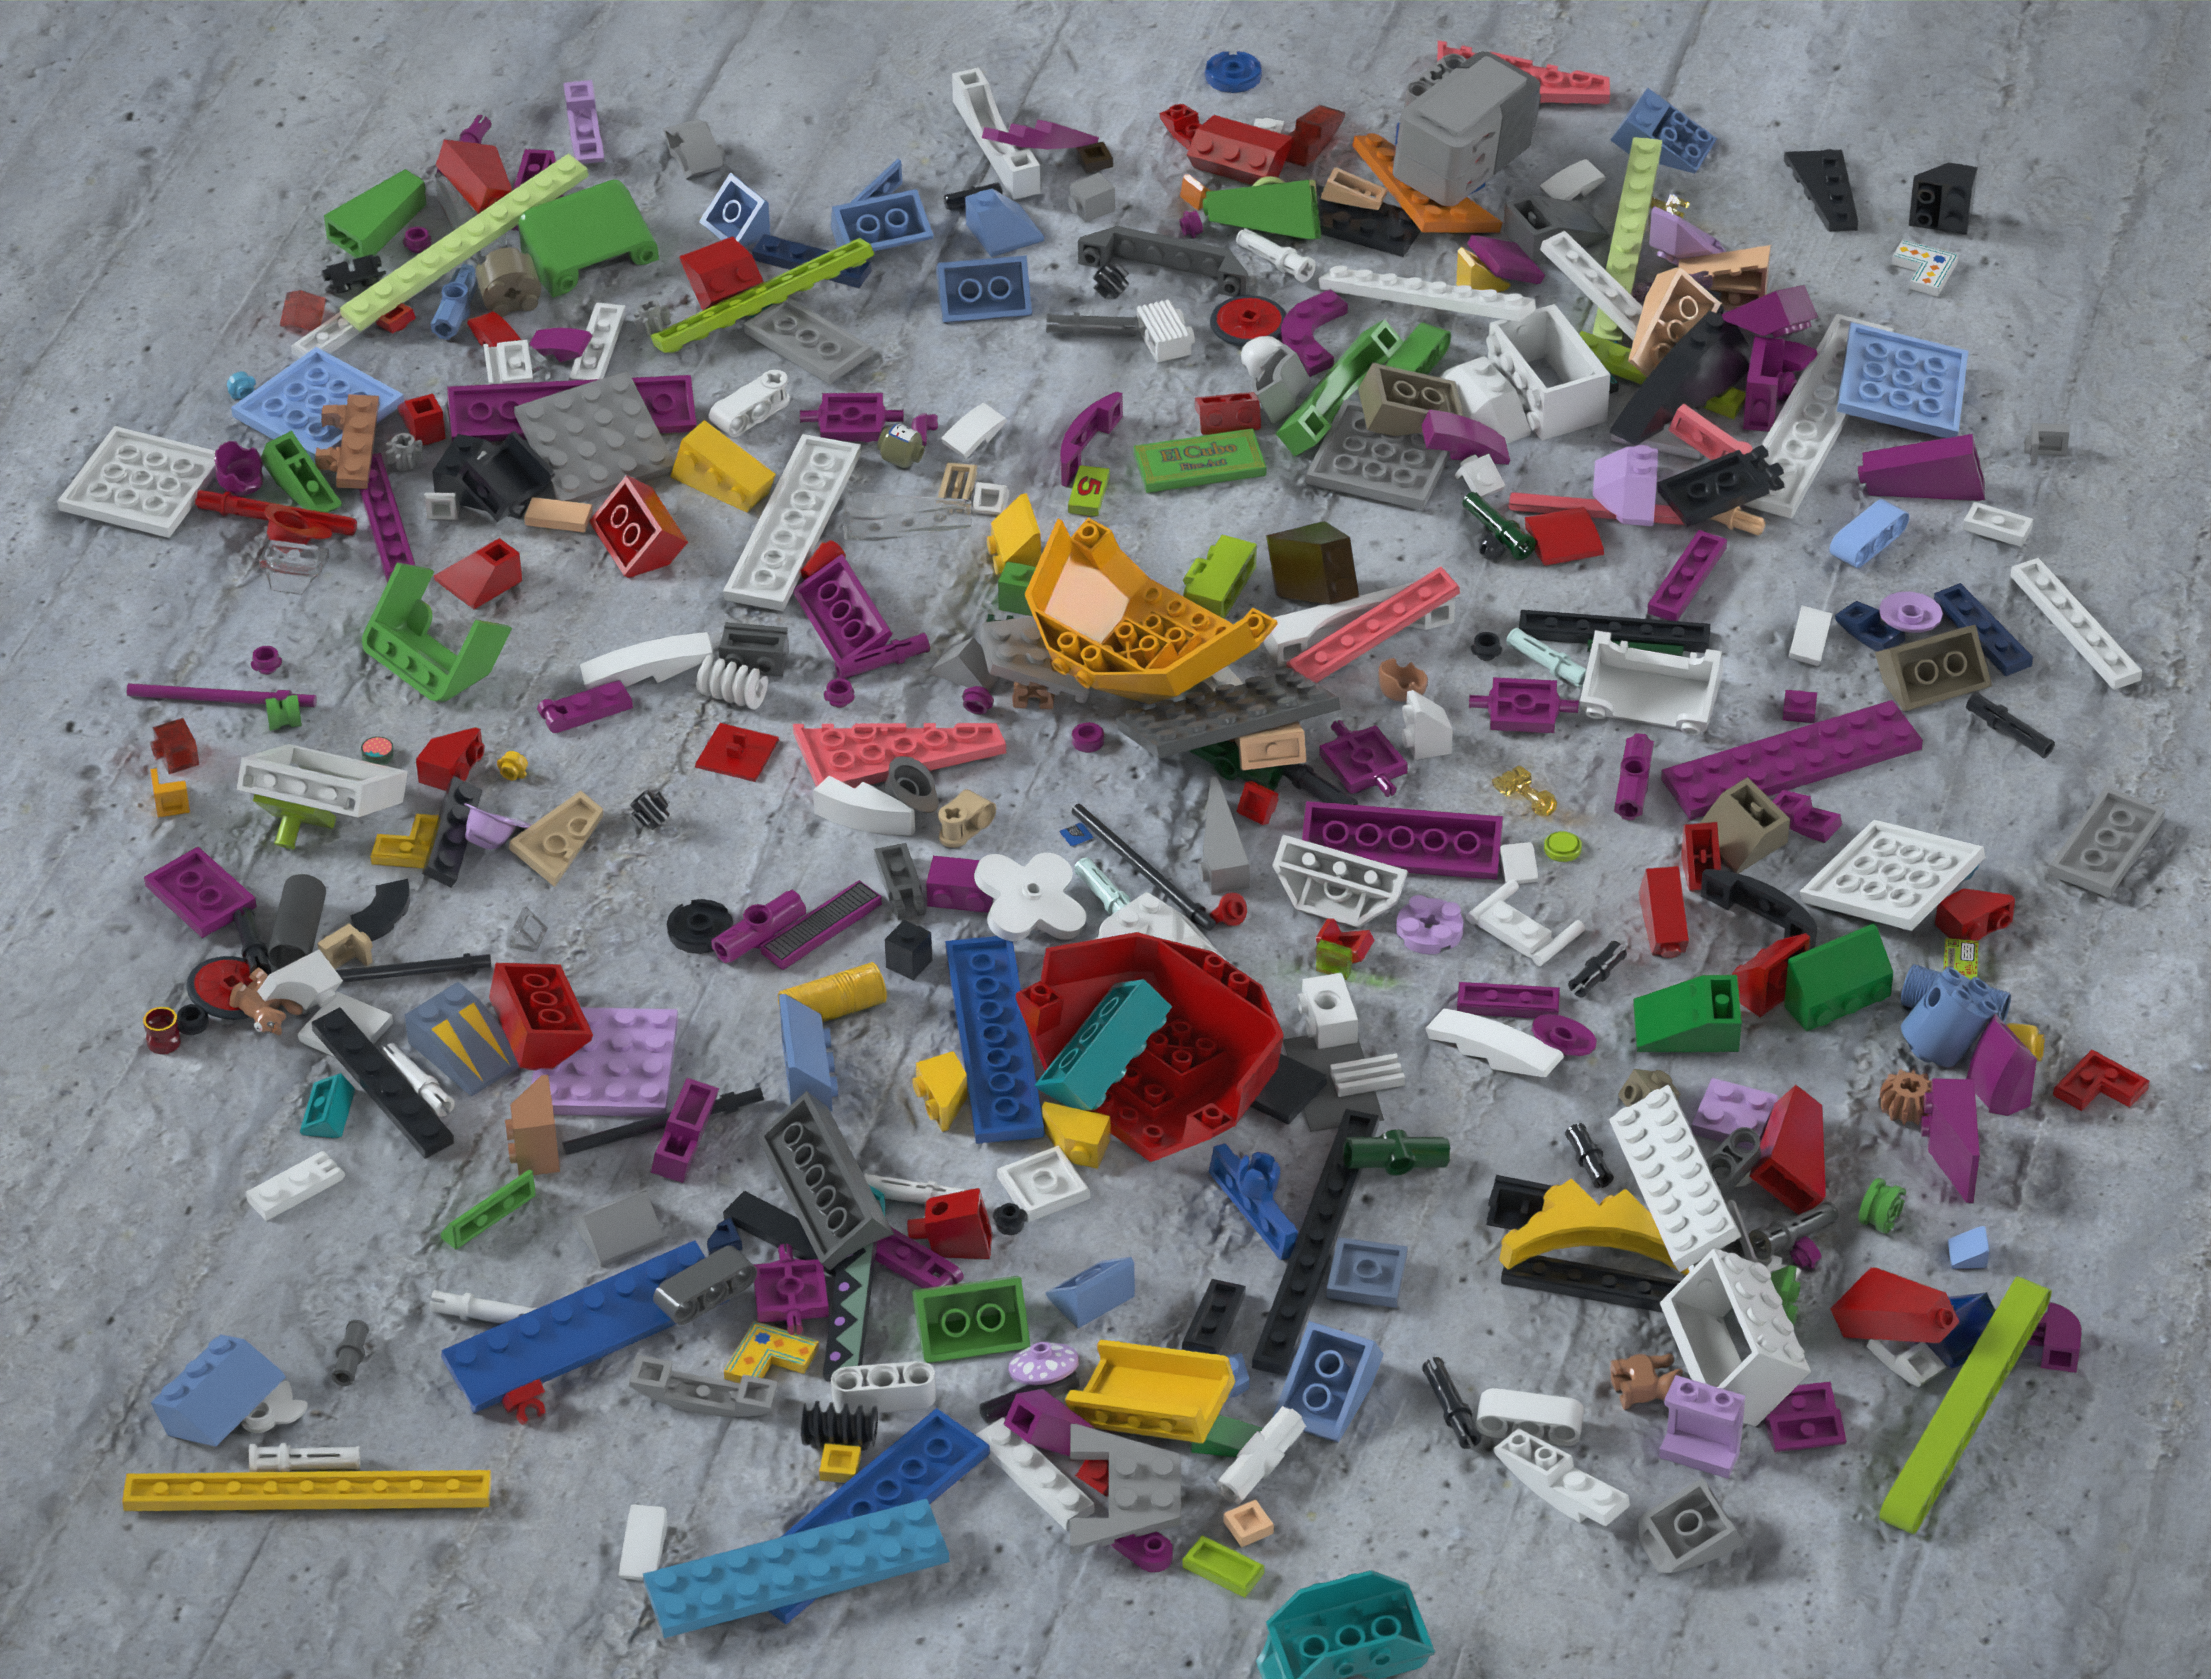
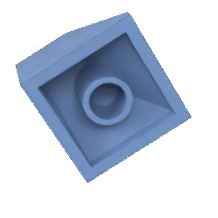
M994 189L980 191L965 197L966 225L990 257L1044 241V235L1021 205Z

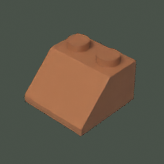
M541 1075L510 1104L512 1119H505L507 1140L514 1139V1143H508L510 1164L517 1163L519 1176L529 1169L533 1171V1175L560 1172L548 1075Z

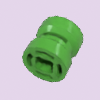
M297 695L287 696L285 700L278 701L276 698L265 699L270 731L278 730L283 725H289L292 728L302 726Z

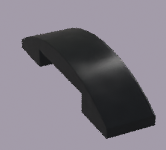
M1706 869L1702 872L1700 897L1726 910H1729L1736 903L1785 928L1784 938L1806 933L1810 936L1809 950L1816 948L1818 926L1810 914L1790 896L1767 883L1742 874L1714 869Z

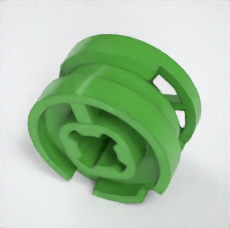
M1876 1178L1863 1198L1859 1210V1222L1864 1225L1870 1222L1876 1226V1230L1885 1234L1889 1233L1894 1227L1892 1222L1896 1217L1899 1218L1905 1200L1900 1198L1901 1195H1906V1189L1898 1185L1891 1187L1886 1185L1884 1179Z

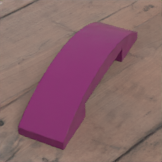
M1114 392L1094 402L1081 412L1069 426L1064 435L1060 452L1062 486L1068 487L1076 477L1079 465H1081V452L1098 431L1110 434L1123 417V393Z

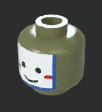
M898 423L890 428L886 427L882 431L877 444V449L880 450L882 459L904 469L910 467L914 462L919 463L925 452L921 434Z

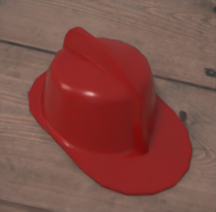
M278 505L265 507L264 514L269 519L267 528L268 539L288 553H297L304 550L312 538L327 539L332 537V531L329 528L307 519L292 509Z

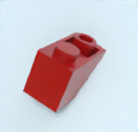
M433 393L403 401L397 406L398 413L407 430L414 437L415 441H422V446L446 439L443 411Z
M474 727L432 738L416 758L418 782L446 791L448 783L453 776L465 781L471 768L484 755L485 745L482 743L481 729Z
M1963 888L1945 897L1937 905L1935 925L1949 939L1979 941L1984 936L1998 929H2004L2013 922L2015 898L2008 894Z

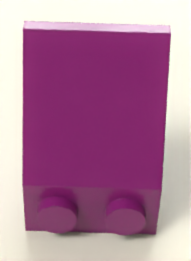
M1932 1078L1931 1092L1924 1093V1113H1928V1116H1922L1921 1137H1927L1928 1152L1965 1202L1974 1203L1980 1158L1974 1079Z

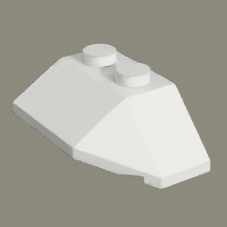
M1485 356L1460 364L1440 374L1439 378L1456 382L1465 417L1494 429L1505 437L1506 444L1531 435V430L1516 389Z
M1286 835L1282 836L1272 865L1296 910L1325 919L1334 918L1336 922L1356 928L1363 926L1398 903L1408 873L1407 870Z

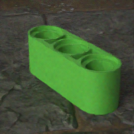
M1421 322L1391 356L1386 366L1428 375L1446 354L1451 342V332Z

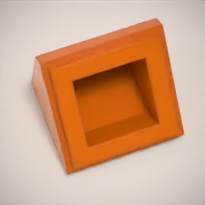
M1185 174L1180 197L1199 211L1203 209V199L1206 198V192L1211 190L1191 175Z

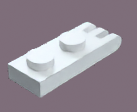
M321 1151L246 1192L247 1201L265 1221H268L340 1182L344 1178L345 1173L340 1167H337V1164L330 1159L326 1152Z

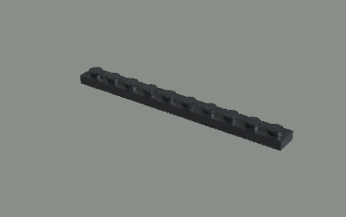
M1345 1109L1252 1358L1253 1369L1287 1376L1363 1168H1349L1344 1165L1342 1158L1343 1143L1346 1137H1375L1379 1126V1115Z

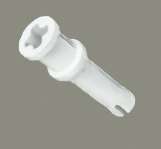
M1244 228V230H1240L1236 238L1237 245L1273 262L1278 271L1282 273L1288 272L1294 275L1297 281L1302 283L1307 282L1313 276L1316 268L1313 258L1297 254V251L1292 247H1280L1272 241L1255 234L1248 228Z
M281 1443L279 1447L249 1445V1472H291V1470L327 1469L360 1470V1446L291 1448V1445H287V1443Z

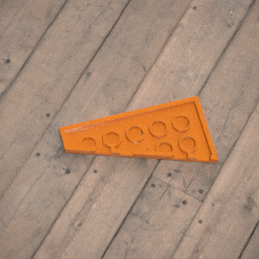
M1369 133L1366 136L1355 135L1352 144L1354 149L1422 232L1500 233L1503 222L1468 197L1454 206H1444L1396 179L1393 175L1396 146L1385 138L1374 133Z

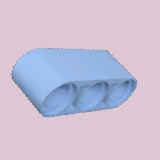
M1879 499L1835 535L1830 544V554L1855 568L1862 567L1903 533L1909 522V514L1895 505Z

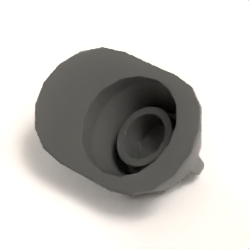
M900 756L894 758L889 764V775L884 789L885 793L918 812H934L938 808V797L933 776L928 768L920 761L911 757Z

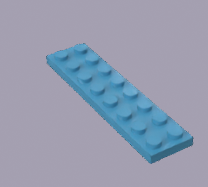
M927 1499L643 1573V1579L663 1638L948 1563L949 1551Z

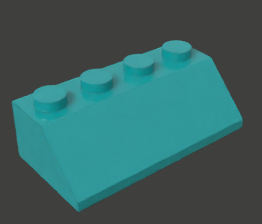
M1144 979L1115 983L1034 1086L1068 1107L1085 1111L1095 1110L1105 1101L1107 1097L1105 1092L1111 1084L1117 1083L1126 1074L1127 1069L1125 1067L1132 1058L1138 1057L1147 1046L1145 1041L1151 1033L1157 1032L1166 1023L1167 1018L1165 1016L1172 1006Z

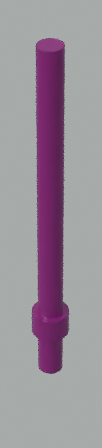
M128 683L126 689L127 696L266 705L265 699L276 698L278 701L285 700L287 696L297 695L299 707L315 708L317 704L316 695L292 694L291 690L279 689L277 692L132 683Z

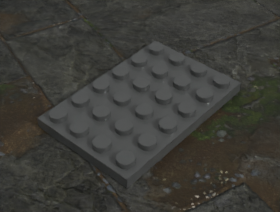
M1285 668L1276 671L1275 675L1271 677H1250L1241 685H1220L1211 693H1190L1185 696L1186 699L1181 701H1160L1155 704L1156 707L1151 709H1130L1125 712L1126 715L1117 717L1116 722L1120 732L1157 758H1163L1341 710L1338 696L1299 672H1294V669Z

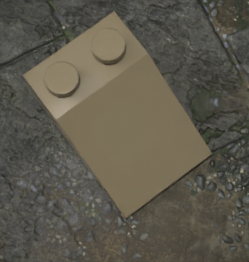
M1372 363L1358 388L1367 430L1378 434L1401 436L1422 433L1421 425L1429 409L1464 416L1456 382L1452 380Z

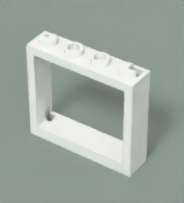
M287 744L242 757L237 790L358 818L403 803L408 771ZM290 763L298 764V768L290 766ZM350 798L356 800L354 809L348 808Z

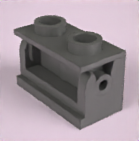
M725 622L721 644L718 647L719 658L725 660V669L730 662H735L737 672L742 665L748 666V674L756 668L759 669L760 675L783 677L789 655L788 627Z

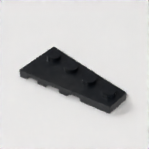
M1826 149L1784 152V163L1787 167L1792 168L1793 177L1797 183L1800 182L1804 187L1805 196L1814 203V210L1827 231H1858V217L1843 151Z

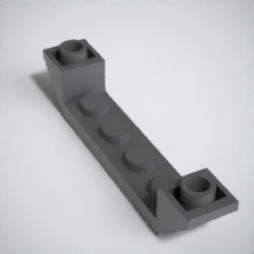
M1121 226L1098 231L1078 239V264L1100 269L1107 262L1110 263L1113 256L1215 277L1218 278V294L1231 297L1248 295V272L1230 249Z

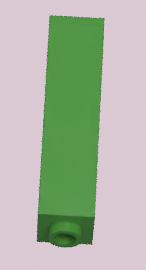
M404 169L324 215L327 239L355 258L370 254L375 256L427 205L424 181Z
M1315 180L1206 192V198L1203 199L1204 214L1209 217L1211 222L1304 239H1321Z

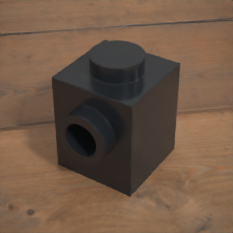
M903 920L885 938L886 968L914 981L933 961L931 932L921 926Z

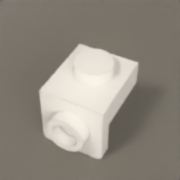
M1489 454L1480 458L1477 455L1466 458L1460 463L1461 468L1455 473L1457 480L1464 478L1471 492H1477L1482 498L1502 491L1506 486Z

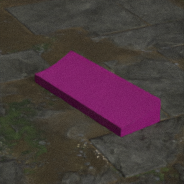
M1306 801L1302 840L1407 870L1408 873L1497 880L1503 816Z

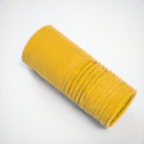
M874 962L784 989L778 993V1004L779 995L786 994L821 1014L822 1023L854 1013V1011L858 1012L885 1003L887 999L883 976Z

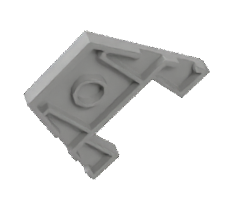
M1034 617L982 623L979 635L989 674L1029 686L1031 681L1046 686L1049 693L1059 696L1060 691L1076 695L1074 701L1086 703L1089 696L1087 688L1079 684L1075 677L1068 673L1064 676L1059 672L1052 671L1047 649Z
M1071 1424L1070 1460L1109 1461V1517L1070 1518V1554L1084 1552L1085 1547L1099 1543L1101 1547L1114 1543V1539L1135 1534L1138 1537L1181 1525V1461L1179 1453L1082 1425Z

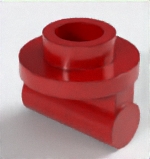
M1227 893L1220 899L1218 907L1208 915L1216 921V924L1223 921L1226 925L1237 926L1246 918L1247 904L1240 894Z

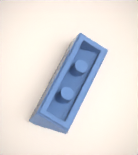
M896 159L851 202L893 193L902 184L901 160Z

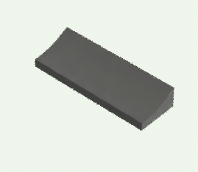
M806 1091L757 1135L820 1263L824 1267L831 1270L839 1262L859 1249L894 1234L829 1108Z

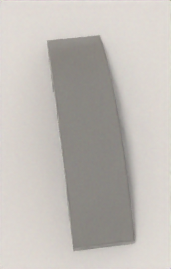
M637 1355L629 1386L658 1402L690 1412L723 1417H748L771 1412L778 1381L743 1375L741 1383L672 1371L673 1361Z

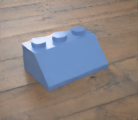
M917 189L832 206L831 230L838 248L861 238L871 244L873 251L930 240L934 236Z
M1027 255L937 263V285L943 323L1032 315Z
M781 994L779 995L781 1034L790 1106L807 1091L825 1104L830 1111H833L832 1097H838L836 1076L830 1077L829 1073L835 1072L833 1052H826V1048H831L830 1029L823 1028L821 1014L792 997Z
M220 1334L209 1343L208 1347L195 1360L189 1362L185 1369L171 1383L163 1387L161 1393L151 1402V1405L168 1436L217 1446L286 1377L277 1366L245 1339Z

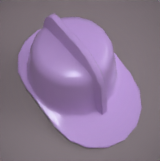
M464 804L470 808L466 824V839L484 849L492 850L499 848L506 843L517 826L529 828L532 825L517 819L487 813L469 804Z

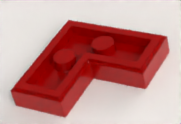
M2091 1049L2054 1087L2053 1096L2083 1111L2101 1092L2130 1108L2148 1090L2150 1080Z

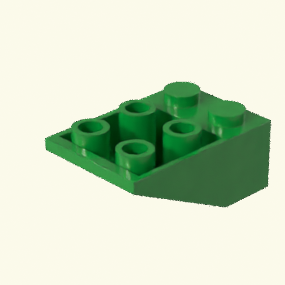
M1701 975L1633 999L1637 1052H1739L1742 1021L1737 975Z

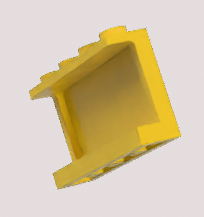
M1099 1340L1096 1347L1100 1356V1362L1084 1391H1069L1065 1402L1070 1410L1097 1429L1204 1443L1236 1382L1227 1356L1120 1341Z

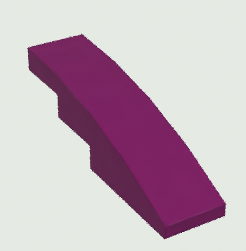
M1038 119L1035 129L1011 123L1009 132L984 127L981 137L1008 145L1036 149L1075 148L1098 143L1099 140L1097 136Z

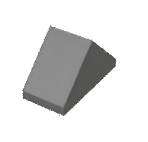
M974 637L948 649L931 668L932 675L968 688L981 686L988 691L1000 678L989 674L983 648Z

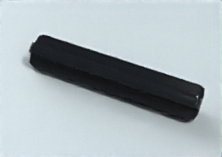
M1074 1371L1066 1378L1050 1384L1023 1386L979 1405L980 1415L985 1423L999 1420L1008 1415L1017 1393L1044 1389L1053 1397H1057L1070 1390L1077 1389L1080 1386L1079 1376Z

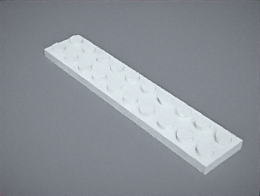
M1836 314L1816 349L1818 356L1805 368L1762 443L1769 452V456L1763 459L1769 466L1778 462L1784 469V474L1779 477L1784 482L1785 488L1777 491L1769 489L1770 494L1743 504L1744 506L1778 516L1793 518L1850 416L1837 412L1850 323L1853 322L1894 332L1893 328Z

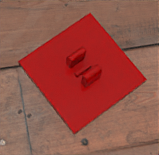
M719 723L696 761L695 768L756 782L778 744L779 737Z

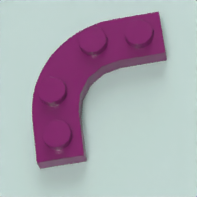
M1331 289L1297 303L1286 314L1282 322L1281 342L1296 352L1309 377L1334 366V356L1313 337L1314 331L1323 324L1348 314V304Z

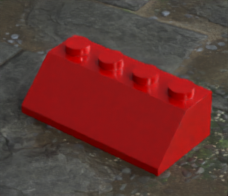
M495 964L489 999L520 1068L532 1071L553 1069L592 1041L593 1033L561 964Z

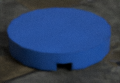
M1229 51L1221 52L1212 56L1206 63L1205 78L1207 83L1214 89L1222 92L1239 93L1248 91L1258 85L1262 77L1260 61L1246 52L1237 51V55H1229Z

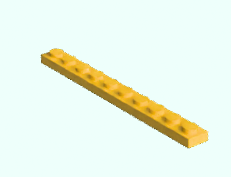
M491 1470L128 1473L125 1478L122 1504L124 1511L486 1508L490 1504L492 1477Z

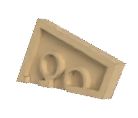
M580 790L510 840L509 850L555 887L603 818V808Z

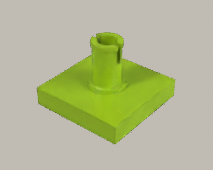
M254 794L253 802L272 816L282 818L276 840L274 841V844L279 847L295 849L301 822L330 829L334 828L337 817L330 811Z

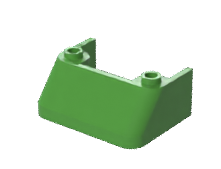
M397 562L363 633V649L367 654L429 700L446 702L490 674L512 628L509 625L475 619L458 656L427 634L432 623L433 614L430 606L421 598L434 571L430 568Z

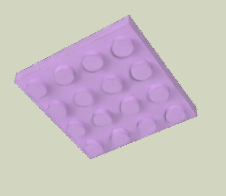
M581 1007L593 1033L592 1041L555 1068L533 1071L531 1085L541 1075H548L554 1115L655 1117L666 1114L678 1025V1010Z

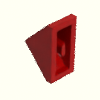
M1717 822L1683 825L1681 860L1689 891L1701 890L1702 872L1706 869L1721 870Z

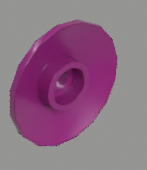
M1545 1014L1539 1015L1532 1022L1531 1030L1534 1036L1544 1044L1562 1051L1563 1056L1589 1055L1596 1048L1597 1040L1594 1034L1586 1026L1571 1018Z

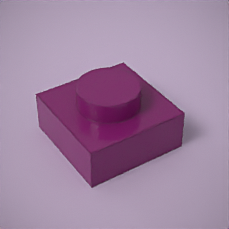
M1785 689L1782 720L1815 723L1817 692Z

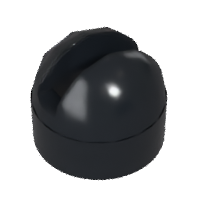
M1490 532L1479 543V553L1488 560H1495L1506 551L1505 547Z

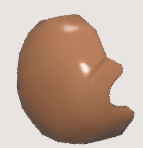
M1390 658L1381 662L1379 666V685L1382 693L1387 698L1406 702L1407 691L1414 690L1421 695L1425 693L1428 686V677L1423 670L1415 668L1412 662H1409L1406 667H1400L1395 658Z

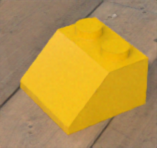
M1027 493L1020 494L991 522V536H987V547L989 554L995 555L993 563L996 575L1002 574L1007 562L1037 567L1040 560L1041 533Z

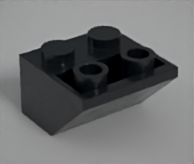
M1948 162L1914 175L1909 226L1967 235L1973 214L1978 167Z

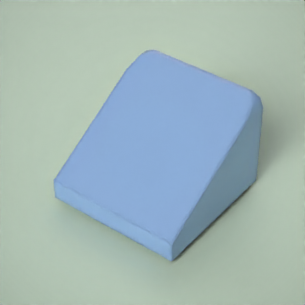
M1985 1226L1974 1228L1948 1239L1952 1269L1987 1268L1989 1246Z

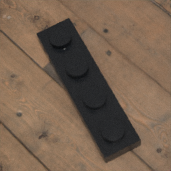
M455 776L452 777L443 799L423 868V875L450 888L455 884L468 843L465 834L470 808L464 804L466 803L478 808L482 789Z

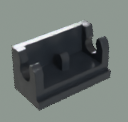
M1496 1175L1488 1206H1490L1486 1225L1509 1230L1521 1229L1528 1224L1532 1216L1542 1211L1544 1195L1553 1185Z

